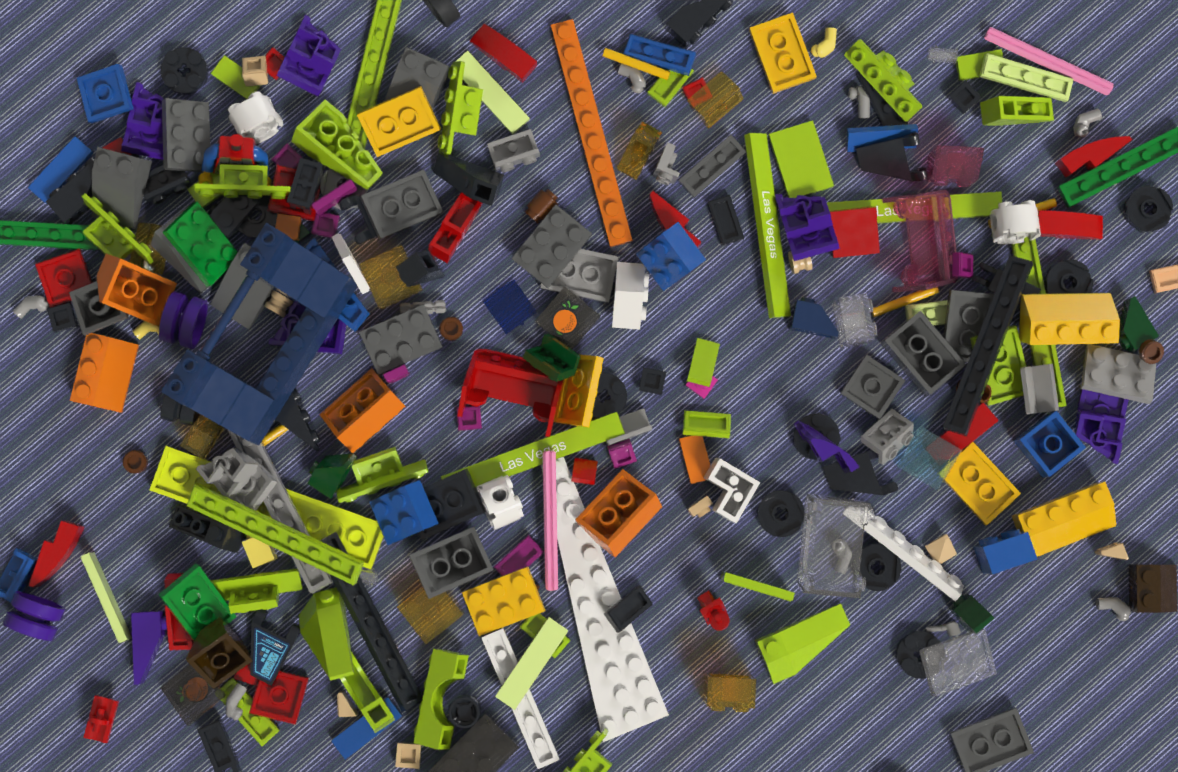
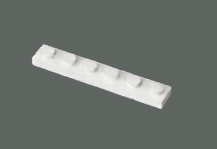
M853 498L843 512L844 515L954 601L961 596L964 585L957 576L947 573L939 562L928 558L920 547L910 544L902 533L891 529L883 518L875 516L868 511L865 504L860 501L857 502Z
M501 628L481 638L500 683L503 685L518 661L504 628ZM529 688L517 708L512 710L537 769H540L560 760Z

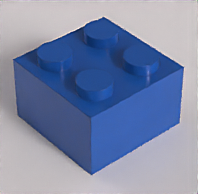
M679 222L636 253L663 291L706 260Z
M1057 411L1049 412L1014 440L1015 444L1042 478L1053 475L1086 448Z
M420 480L369 502L387 545L439 524Z
M1020 529L1004 531L1000 533V538L991 536L978 541L979 545L973 547L983 574L993 575L1037 560L1029 533L1020 532Z

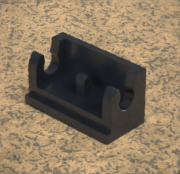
M300 158L287 199V203L290 204L292 209H296V207L301 208L304 213L311 215L312 203L315 202L324 173L323 164Z

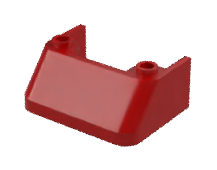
M477 349L473 353L462 386L457 416H463L466 404L477 407L485 404L488 397L533 407V416L541 422H548L546 436L550 437L563 380L556 382L549 379L546 374L532 367L523 357L489 349Z

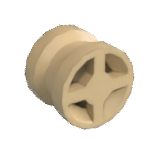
M791 251L788 252L793 274L799 273L803 269L806 271L812 270L811 257L794 261Z
M273 290L271 300L266 302L264 307L284 318L287 307L291 306L293 301Z

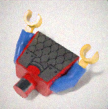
M239 134L220 136L217 143L205 150L202 163V171L204 172L199 175L198 180L199 184L205 181L213 184L210 173L220 174V164L268 166L269 175L268 155L259 146H256L253 138L242 137ZM268 177V186H271L272 180Z

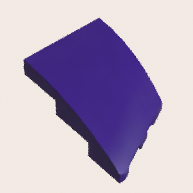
M305 15L276 76L319 97L341 49L322 30L318 31L310 23L311 18Z
M136 82L132 97L133 110L129 112L121 151L163 160V98L158 94L153 95L144 89L143 84Z
M775 194L794 261L840 249L825 197L797 195L796 198L783 197L782 194Z
M293 302L288 315L280 323V329L274 338H270L269 345L282 347L306 308ZM339 318L317 352L342 355L347 325Z
M1081 389L1075 434L1082 441L1092 446L1093 449L1110 459L1111 462L1118 464L1123 445L1121 441L1129 400Z
M800 421L793 423L803 441L808 442L819 462L834 455L844 473L853 472L859 468L856 461L847 452L819 431Z

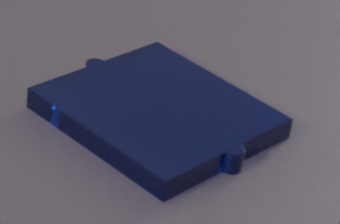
M514 279L502 288H497L495 293L483 300V303L505 334H508L519 325L523 326L526 320L537 313Z

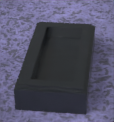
M730 195L708 201L707 204L721 246L744 240Z
M638 585L608 609L604 615L615 631L619 633L651 607L653 603L642 587Z

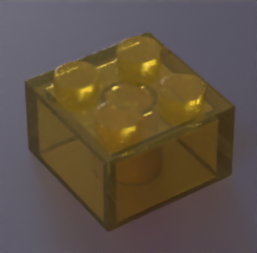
M402 245L359 264L380 309H384L423 291L421 284L407 287L399 277L396 266L408 258Z
M423 587L397 606L425 644L465 614L448 591L428 599Z
M705 673L704 703L712 711H725V707H733L735 712H749V708L755 709L756 679L753 676Z

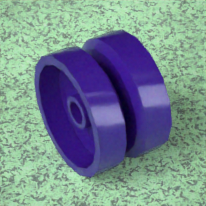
M173 291L163 309L159 326V340L174 344L179 340L180 346L194 350L204 331L208 314V301L193 297L188 301L187 295Z
M15 591L11 604L19 611H8L3 625L26 636L53 641L58 629L50 621H61L66 610L65 607L40 596Z

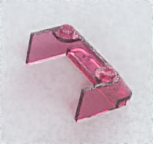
M938 190L882 198L883 203L894 202V212L899 218H906L911 264L906 265L901 273L904 285L893 287L892 291L928 290L955 283L958 277L952 276L953 253L957 251L949 192L947 190Z

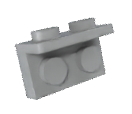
M668 142L653 173V176L657 177L656 181L664 185L674 184L680 174L671 169L677 153H674L676 146Z
M891 409L861 436V442L879 455V463L883 465L888 460H892L904 445L907 446L914 438V423L894 409Z

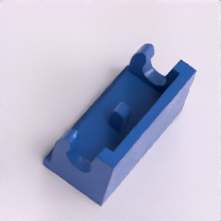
M19 548L14 550L13 556L0 578V597L11 602L15 591H24L33 574L38 558Z

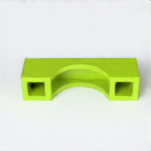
M433 649L429 658L428 676L424 682L423 700L419 705L418 724L414 729L415 744L437 750L450 749L454 725L449 722L444 714L443 696L446 689L453 682L464 679L469 655L445 649Z
M351 652L354 674L339 679L374 733H377L395 721V718Z

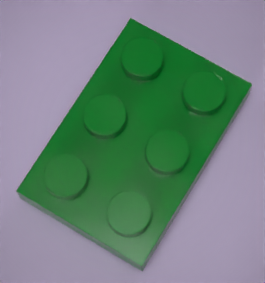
M198 201L193 202L162 232L206 287L212 286L229 268L238 253Z
M196 563L159 594V597L193 642L200 630L218 617H221L227 625L237 617L234 613H230L229 605Z

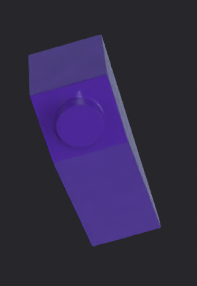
M165 610L131 613L134 685L145 682L166 635Z

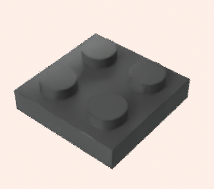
M866 354L840 394L879 420L906 380Z

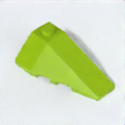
M324 100L296 127L291 140L292 143L309 157L368 190L383 174L370 153L359 142L356 132H352L348 126L345 116L327 100Z
M336 587L314 593L298 615L300 633L330 681L353 675L354 670L344 601Z
M841 603L754 640L773 684L796 675L847 629L850 623Z

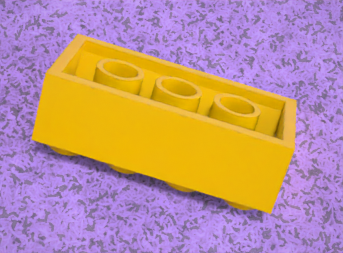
M1111 293L1021 295L1019 338L1023 343L1028 345L1119 343L1120 319Z
M1106 482L1094 483L1012 515L1016 529H1020V532L1029 533L1037 557L1116 526L1115 506Z

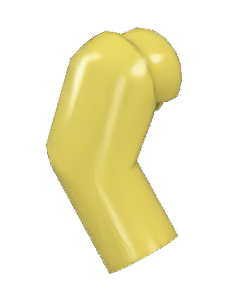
M825 28L824 41L818 45H813L811 48V53L814 57L823 58L834 51L836 28Z
M143 321L132 330L139 340L150 331L157 332L159 335V327Z

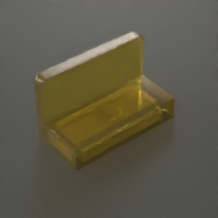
M720 72L688 99V103L699 113L703 124L709 129L743 100L740 88L726 74Z
M139 223L135 240L139 244L145 243L150 248L153 263L149 265L136 251L131 253L130 263L155 274L163 275L166 259L151 246L154 232L162 226L153 223Z

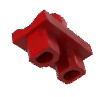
M710 591L700 595L697 599L702 607L700 612L706 624H710L717 631L726 629L730 623V618L720 597L715 600Z
M98 695L94 696L83 738L108 743L119 704L118 700Z

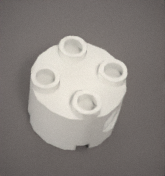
M261 92L252 93L247 100L242 103H235L228 108L230 113L229 121L233 124L237 134L242 137L253 138L255 144L268 140L279 131L277 129L278 125L281 128L283 126V120L275 111L270 97L262 95Z
M1024 201L1019 205H1013L1012 202H1003L998 204L999 209L991 210L990 222L994 243L1018 244L1023 243L1026 237H1029L1030 241L1040 237L1038 210L1035 201Z
M508 475L500 476L476 487L479 496L482 497L481 501L486 510L485 514L494 530L520 520L524 516L521 501L518 495L514 496L513 485Z

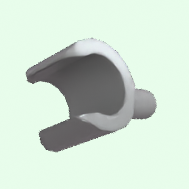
M950 621L944 625L926 627V632L947 630L949 637L961 633L958 623L955 621Z

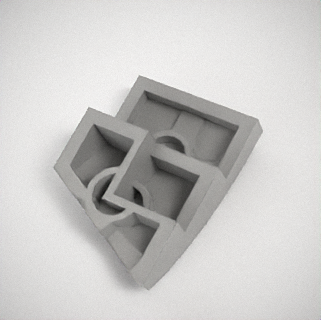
M232 448L222 456H217L212 459L213 461L205 465H199L196 468L207 484H214L222 495L257 511L278 482L261 464L237 448Z

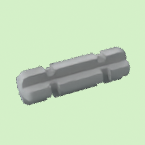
M435 300L434 303L432 301L413 302L412 305L410 303L400 304V313L425 304L429 314H433V312L437 314L446 312L444 300Z

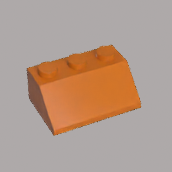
M105 254L97 273L99 302L158 327L160 326L163 309L170 294L175 290L177 283L109 254Z
M94 333L86 335L70 401L122 413L139 345Z
M371 368L319 415L334 435L354 453L406 406Z
M622 469L575 521L599 546L613 557H616L662 508V505L653 491Z

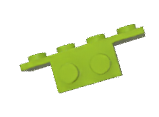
M861 39L844 54L905 122L909 121L922 108V104L909 91L915 85L912 77L907 71L902 70L896 64V60L891 54L883 50L875 55Z
M463 61L453 62L448 71L450 83L449 88L445 92L446 109L441 117V124L443 125L442 135L439 136L437 143L439 151L448 155L452 151L454 132L476 136L483 89L462 85L465 62Z
M220 164L219 184H194L195 193H199L201 197H214V194H224L226 198L248 195V198L259 199L262 198V195H269L273 199H286L291 189L290 186H268V166Z
M86 193L81 196L85 204L98 216L83 231V234L102 253L124 260L131 252L136 251L149 265L153 263L150 248L145 243L139 244L134 240L136 237L134 233L127 227L123 229L118 224L120 221L112 212L106 213L102 209V203L96 197L90 198Z
M396 447L355 460L352 469L357 483L340 488L337 491V499L339 503L344 501L352 502L359 496L375 494L380 489L388 486H398L402 481L411 478H421L425 473H428L426 460L403 466Z
M297 568L210 580L225 601L229 600L231 614L261 609L269 610L278 607L279 593L302 590L300 572Z
M606 728L601 733L597 730L589 740L591 743L586 751L582 748L574 758L576 761L571 769L567 766L563 772H607L612 763L595 749L609 731Z

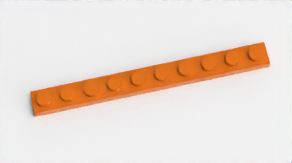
M571 19L552 24V34L609 246L614 247L632 242V236L574 21Z

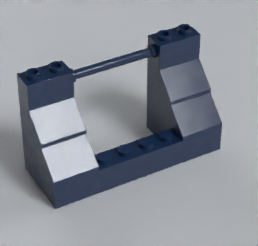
M268 223L264 225L240 264L247 269V276L202 346L201 351L198 350L195 354L187 349L161 390L162 393L178 403L198 412L258 446L358 287L356 282ZM261 279L270 287L306 309L257 388H254L227 370L210 362L208 355L255 280Z

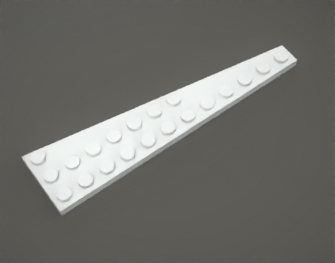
M564 457L556 459L557 539L600 731L602 732L605 728L609 731L603 739V742L666 717L669 714L632 624L630 623L625 629L617 633L604 615L621 597L601 547L575 521L585 508L574 482H571L572 476Z

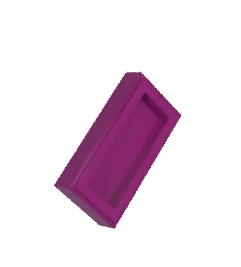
M349 179L312 203V206L317 214L321 215L338 204L342 199L358 191L353 181Z
M528 535L499 561L494 568L502 576L527 566L529 567L544 551Z

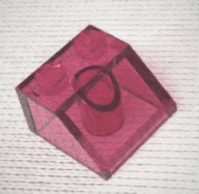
M937 145L928 154L927 182H934L935 186H947L948 183H957L958 187H970L979 178L984 148Z

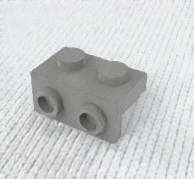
M531 129L487 143L496 171L501 170L502 173L513 170L515 168L514 165L520 163L524 165L532 164L537 161L536 158L540 157V152Z

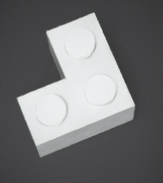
M617 262L612 327L640 330L641 320H646L647 307L642 305L643 302L648 301L649 274L645 273L644 264Z
M720 458L714 459L704 476V479L723 489L712 511L733 523H737L760 482Z

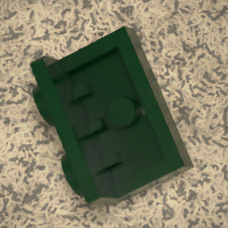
M547 333L544 334L540 346L525 350L523 359L528 361L532 367L546 374L549 379L557 382L575 376L580 355Z

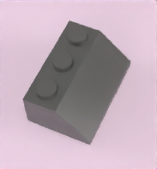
M921 311L880 343L925 397L935 392L966 366L965 362Z

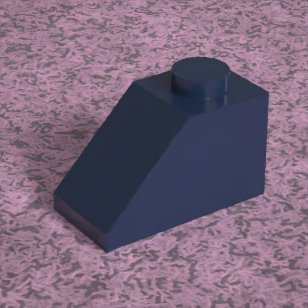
M801 298V301L797 300L795 302L789 330L831 339L838 337V330L822 306L815 304V300Z

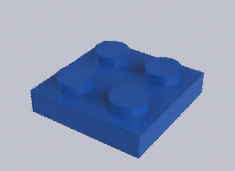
M115 64L77 78L89 123H95L133 110L122 65Z

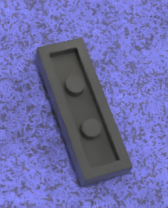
M730 135L680 178L678 182L695 198L739 160L746 151Z

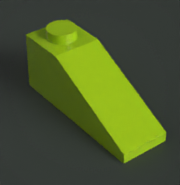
M997 96L980 102L982 125L1003 126L1054 121L1052 98Z

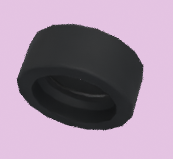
M423 0L444 27H449L461 17L451 0Z

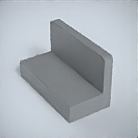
M1053 364L1020 368L1026 414L1058 411Z
M644 408L619 417L625 434L607 440L606 443L609 446L652 431V426L648 421Z

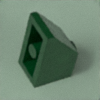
M1136 296L1124 301L1119 328V343L1121 347L1125 350L1127 349L1128 352L1139 349L1146 340H1154L1159 337Z
M355 454L328 455L320 463L316 461L309 471L311 477L307 484L331 499L343 485L357 456Z
M961 594L956 601L953 600L951 602L953 606L949 608L964 629L975 634L995 619L972 595L968 594L965 596Z

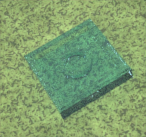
M920 426L897 467L938 491L962 450Z

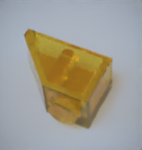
M642 121L634 132L617 170L637 180L654 151L662 132Z
M201 415L191 426L180 446L199 458L206 459L224 427Z

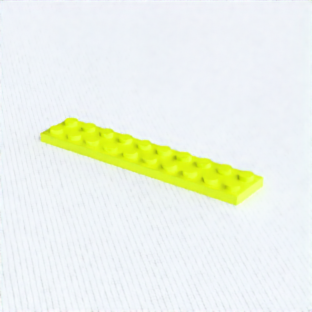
M165 446L149 489L150 491L186 504L194 484L197 483L221 494L214 484H207L196 470L199 465H205L211 461ZM286 489L310 537L321 540L337 532L348 555L363 561V567L372 570L384 538L376 520ZM263 501L257 511L272 518Z

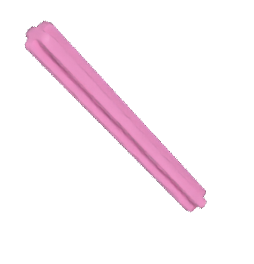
M990 27L985 34V40L1063 76L1073 78L1074 81L1104 95L1110 94L1114 84L993 27Z
M548 450L543 452L545 589L554 591L558 589L555 451Z

